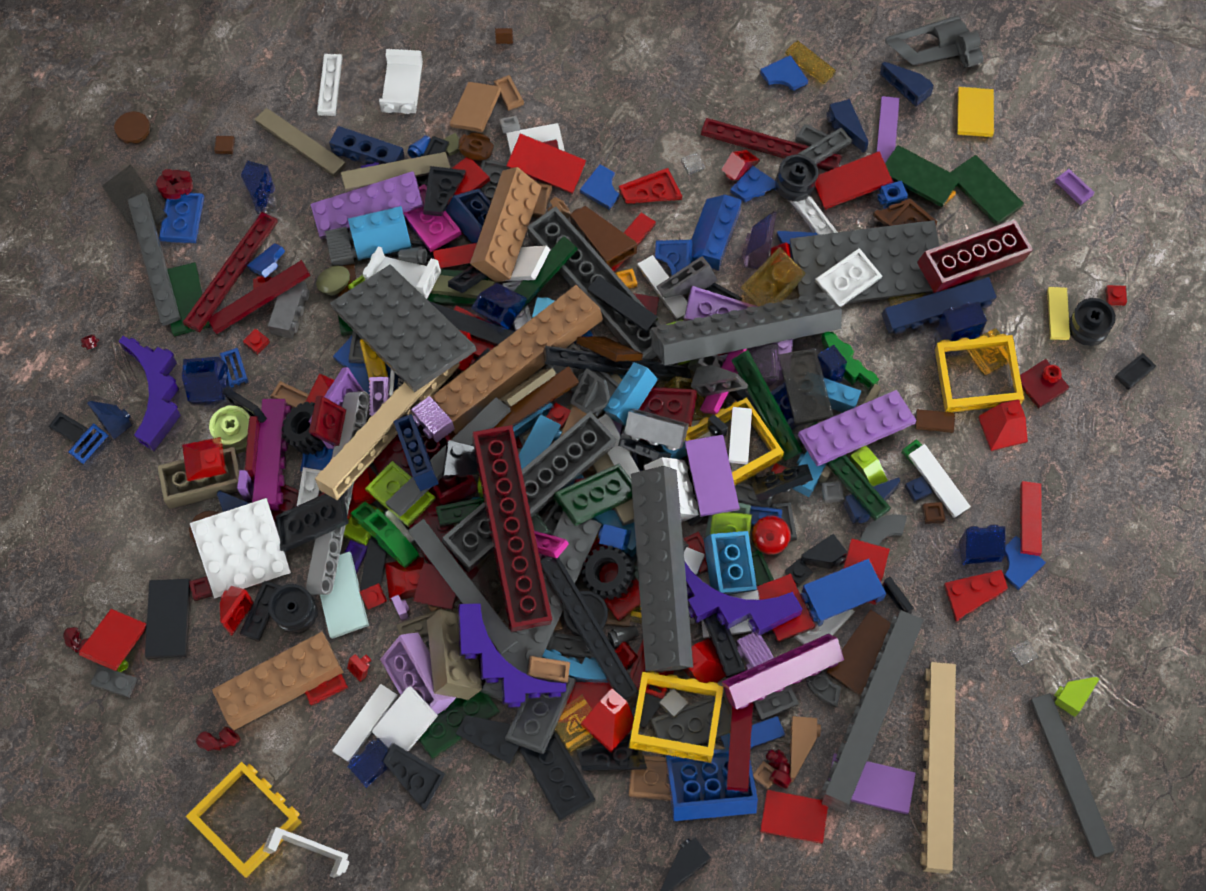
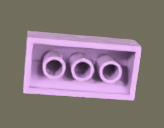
M419 633L400 635L380 659L400 695H402L407 687H412L436 714L446 710L456 698L434 694L430 652Z

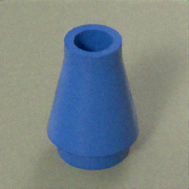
M425 135L420 140L411 144L407 151L408 155L411 158L422 157L431 138Z

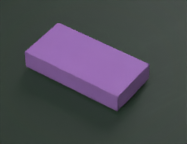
M1070 169L1066 170L1055 180L1079 205H1082L1095 193Z
M240 470L237 489L244 501L252 503L254 483L247 470Z

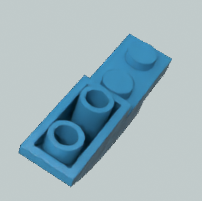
M545 649L542 658L570 662L569 677L574 678L576 682H608L593 657L591 659L585 657L583 663L580 664V661L576 658L569 657L568 659L561 656L562 654L554 649L550 651Z

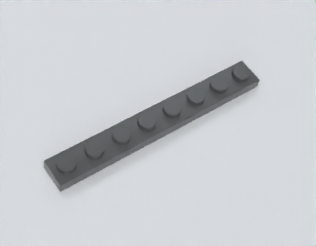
M142 193L128 199L160 322L163 326L180 320L181 317L147 195Z

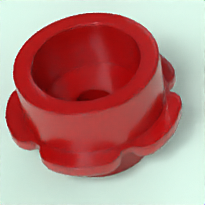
M1049 365L1044 368L1043 378L1045 380L1055 383L1061 379V369L1057 365Z

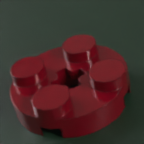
M165 169L157 179L156 187L162 197L166 199L181 198L180 195L184 193L188 195L192 191L193 181L189 171Z

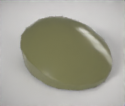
M343 266L327 268L319 274L316 281L317 288L329 296L338 294L347 286L350 280V273Z

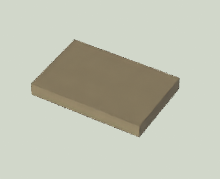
M553 368L539 370L499 398V400L507 406H512L554 377L556 372Z

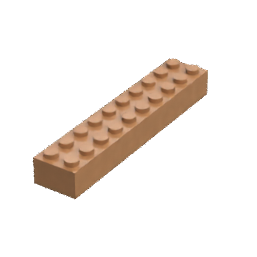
M575 285L432 395L431 398L452 420L455 428L453 432L457 434L496 397L498 399L543 367L545 365L543 352L545 346L567 348L577 340V337H581L602 321L600 307Z

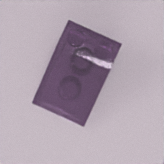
M773 211L752 227L751 233H747L745 244H748V247L743 249L741 259H744V267L765 271L773 240L777 212Z

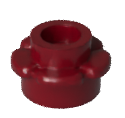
M95 334L88 335L81 339V347H86L87 350L97 346L96 343L99 339H96Z

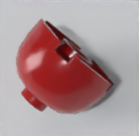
M778 516L763 517L755 523L752 529L754 546L760 552L767 555H775L782 552L788 546L791 539V531L788 524Z

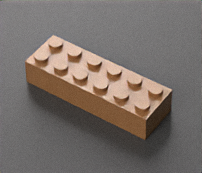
M518 167L502 171L470 262L471 265L494 282L511 279L527 226L530 223L541 190V186Z
M320 632L215 687L212 691L227 724L233 730H236L297 698L306 691L314 689L319 684L344 673L328 639L323 632Z

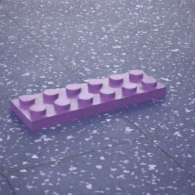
M413 171L311 204L318 234L321 239L326 238L325 231L341 227H347V230H350L349 218L402 206L403 213L424 207Z
M895 390L801 430L798 433V437L816 466H820L914 425L917 420L898 391Z

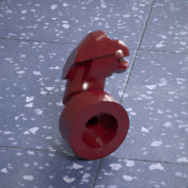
M77 627L67 628L63 633L66 646L71 647L75 653H79L80 649L89 639L81 640L80 630L78 631Z
M224 726L219 732L220 739L204 731L196 738V744L203 750L221 751V748L225 749L229 746H235L239 742L240 736L231 728Z
M780 749L776 751L769 750L766 753V759L769 760L768 764L776 769L772 771L769 779L775 785L787 789L792 781L788 760Z

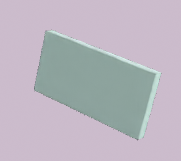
M350 552L341 554L332 592L328 595H320L329 636L332 639L369 626L352 554Z

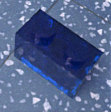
M832 345L818 354L814 371L820 377L840 383L843 380L847 361L835 345Z
M379 738L376 741H370L365 746L366 750L360 755H355L347 766L365 788L369 787L387 770V767L381 761L388 747Z

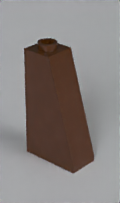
M587 206L578 208L570 214L571 224L610 268L637 253V243Z

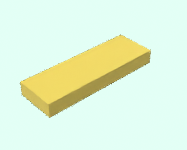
M1048 287L1050 339L1069 340L1067 288Z

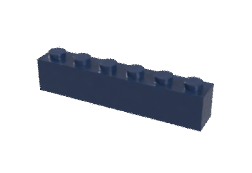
M987 277L887 307L881 314L888 333L895 332V334L905 332L907 328L917 329L927 322H930V324L939 322L940 318L943 317L950 319L963 311L966 314L980 306L981 308H987L992 305V302L997 297L990 278Z

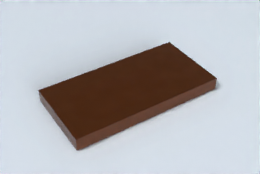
M870 609L841 650L844 660L839 662L837 666L829 668L826 674L860 697L864 687H867L869 675L875 665L876 658L882 648L891 622Z

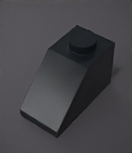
M832 534L803 553L800 559L806 565L830 569L833 566L839 567L846 561L845 558L848 552L836 536Z

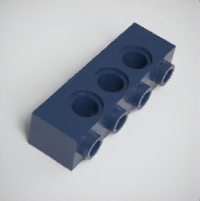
M340 126L337 127L329 142L331 151L335 155L344 156L354 162L359 161L366 165L379 163L380 165L401 161L405 158L403 148Z
M412 414L393 421L411 473L420 492L438 485L439 483L422 436Z

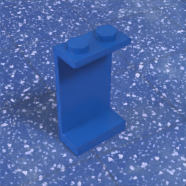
M869 559L803 585L802 593H800L804 603L808 604L810 608L809 614L813 622L816 621L818 627L822 626L826 619L872 600H875L876 603L884 600L886 595Z

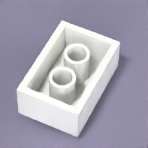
M662 457L644 465L645 470L660 466L676 469L681 523L699 515L697 510L698 503L694 499L693 485L689 479L685 460Z

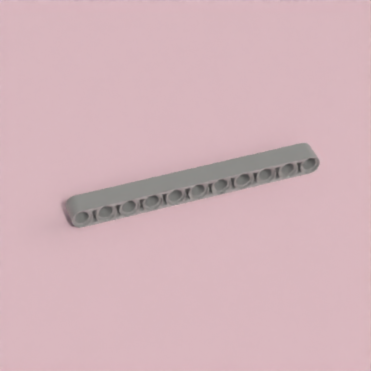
M367 392L346 393L342 405L346 409L339 446H334L332 458L366 424L370 404ZM354 482L344 492L347 515ZM345 526L315 539L306 583L307 591L311 595H328L333 590Z

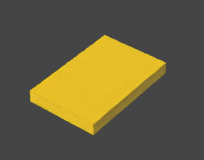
M958 87L957 135L993 137L994 89Z

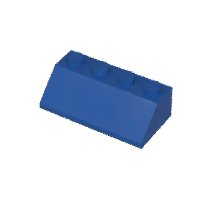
M728 195L706 199L691 239L692 262L703 256L712 269L719 271L741 211L742 199Z

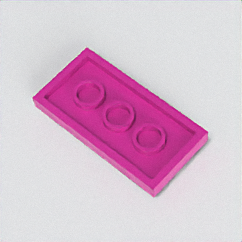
M425 184L419 187L423 204L425 203L427 190ZM420 207L403 213L406 221L430 252L462 235L461 230L446 211H444L442 216L423 214L424 207Z

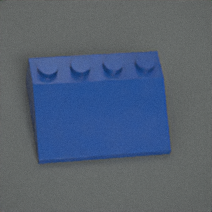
M729 748L714 750L711 763L666 755L673 821L757 813L758 797L751 761L749 766L748 792L727 790Z

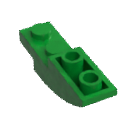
M834 332L822 333L821 341L824 350L833 366L852 386L858 381L870 391L874 384L878 385L879 378H877V375L863 367L859 360L853 359L854 350L848 343L842 342Z
M365 501L351 512V517L378 540V545L404 568L419 557V553L409 540L379 509L375 510Z

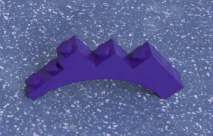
M122 336L118 342L123 350L132 355L142 365L148 381L149 398L147 410L134 436L140 444L155 451L181 416L178 406L171 402L179 388L175 383L176 380L169 373L176 366L177 362L173 357L174 354L168 349L163 350L157 347L153 351L148 346L142 347L134 338L128 339Z
M685 562L689 617L694 618L696 623L718 612L717 618L720 624H724L727 629L749 619L748 625L753 632L756 631L757 635L760 636L801 615L802 607L793 592L764 600H746L732 597L704 583L691 571Z
M480 603L459 604L460 656H465V659H477V655H480L481 680H486V683H499V679H502L503 704H508L509 708L520 707V703L526 702L525 695H528V698H541V694H549V697L553 698L561 697V693L566 692V683L547 682L533 678L507 662L496 650L487 634L482 620Z

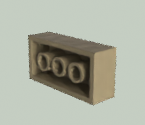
M235 448L223 449L226 474L187 481L184 459L159 465L158 472L163 499L168 508L172 509L218 497V491L226 494L239 492L237 487L241 465Z
M439 610L427 620L434 694L469 700L482 690L478 655L477 659H465V656H460L458 613Z

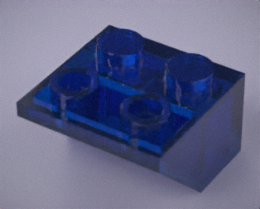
M247 160L241 173V178L257 214H260L267 207L268 198L274 192L275 184L273 183L268 166Z
M496 283L479 294L471 309L479 316L510 330L527 298Z
M219 356L183 359L182 380L189 403L225 400V395L222 391L226 388L228 365Z
M994 524L987 526V528L972 526L965 529L958 543L962 565L1001 562L1005 556V526Z

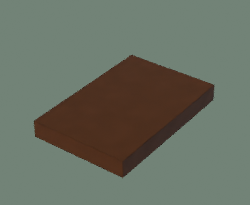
M605 336L577 337L576 343L615 362L640 361L643 357V353Z

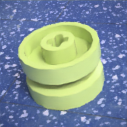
M238 406L220 408L213 414L210 420V433L213 438L221 437L223 449L234 447L237 454L243 453L247 447L250 416L243 408Z

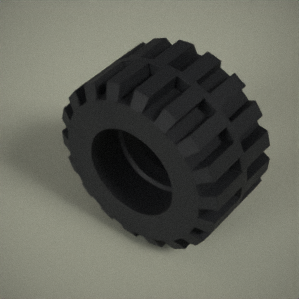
M304 402V404H298L296 408L293 407L291 412L287 413V418L283 421L284 426L282 427V432H284L282 436L285 441L305 455L310 453L312 455L316 454L317 451H322L324 446L326 447L321 439L309 433V420L313 415L315 405L313 402Z
M602 546L599 551L594 549L592 556L588 554L586 557L588 561L583 562L582 565L585 567L582 570V575L584 576V583L587 584V587L592 592L598 594L603 599L608 598L609 600H614V597L621 598L623 592L625 594L629 592L627 588L633 587L632 580H635L636 577L633 572L636 571L632 565L633 562L624 552L618 548L614 549L612 546H608V548ZM609 563L617 564L619 570L616 578L608 583L600 582L599 574L601 569Z

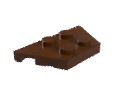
M911 199L904 200L900 204L890 205L888 208L880 211L876 210L873 213V216L885 226L935 220Z

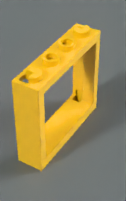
M999 334L989 338L988 336H980L977 339L961 338L958 341L942 340L937 343L935 355L945 412L990 409L1001 403L1017 399L1022 404L1024 396L1013 335ZM1006 346L1014 393L952 399L945 352Z
M747 398L733 402L726 409H720L715 416L725 423L731 420L733 407L752 409L751 424L770 452L732 472L735 486L781 461L784 451ZM705 417L697 425L688 427L685 440H694L709 432L707 427L709 418Z
M654 671L643 672L629 748L711 763L724 686H719V684L714 682L702 683L692 678L687 680L680 679L675 675L663 676ZM647 684L715 697L708 747L638 734Z
M241 762L186 817L247 878L270 855L263 851L265 843L243 863L205 824L200 816L245 774L289 818L280 829L292 833L302 822L297 818L300 814L292 806L288 809L283 804L286 800L278 792L272 793L270 790L272 786L265 778L260 780L256 776L258 772L251 764L246 766Z

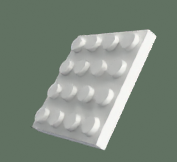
M267 498L190 523L214 598L221 597L223 592L228 590L230 586L245 589L291 573L285 552L280 551V538Z

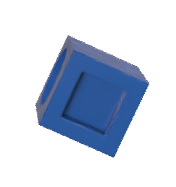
M902 181L881 186L878 201L880 204H883L884 209L890 205L900 204L902 201L907 200L908 194Z
M604 524L599 531V544L627 550L632 530Z

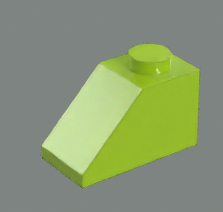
M863 446L850 456L849 460L872 486L888 481L878 458L867 446Z
M1092 677L1070 681L1064 687L1060 685L1054 694L1057 697L1054 702L1055 705L1076 717L1098 683L1099 678Z

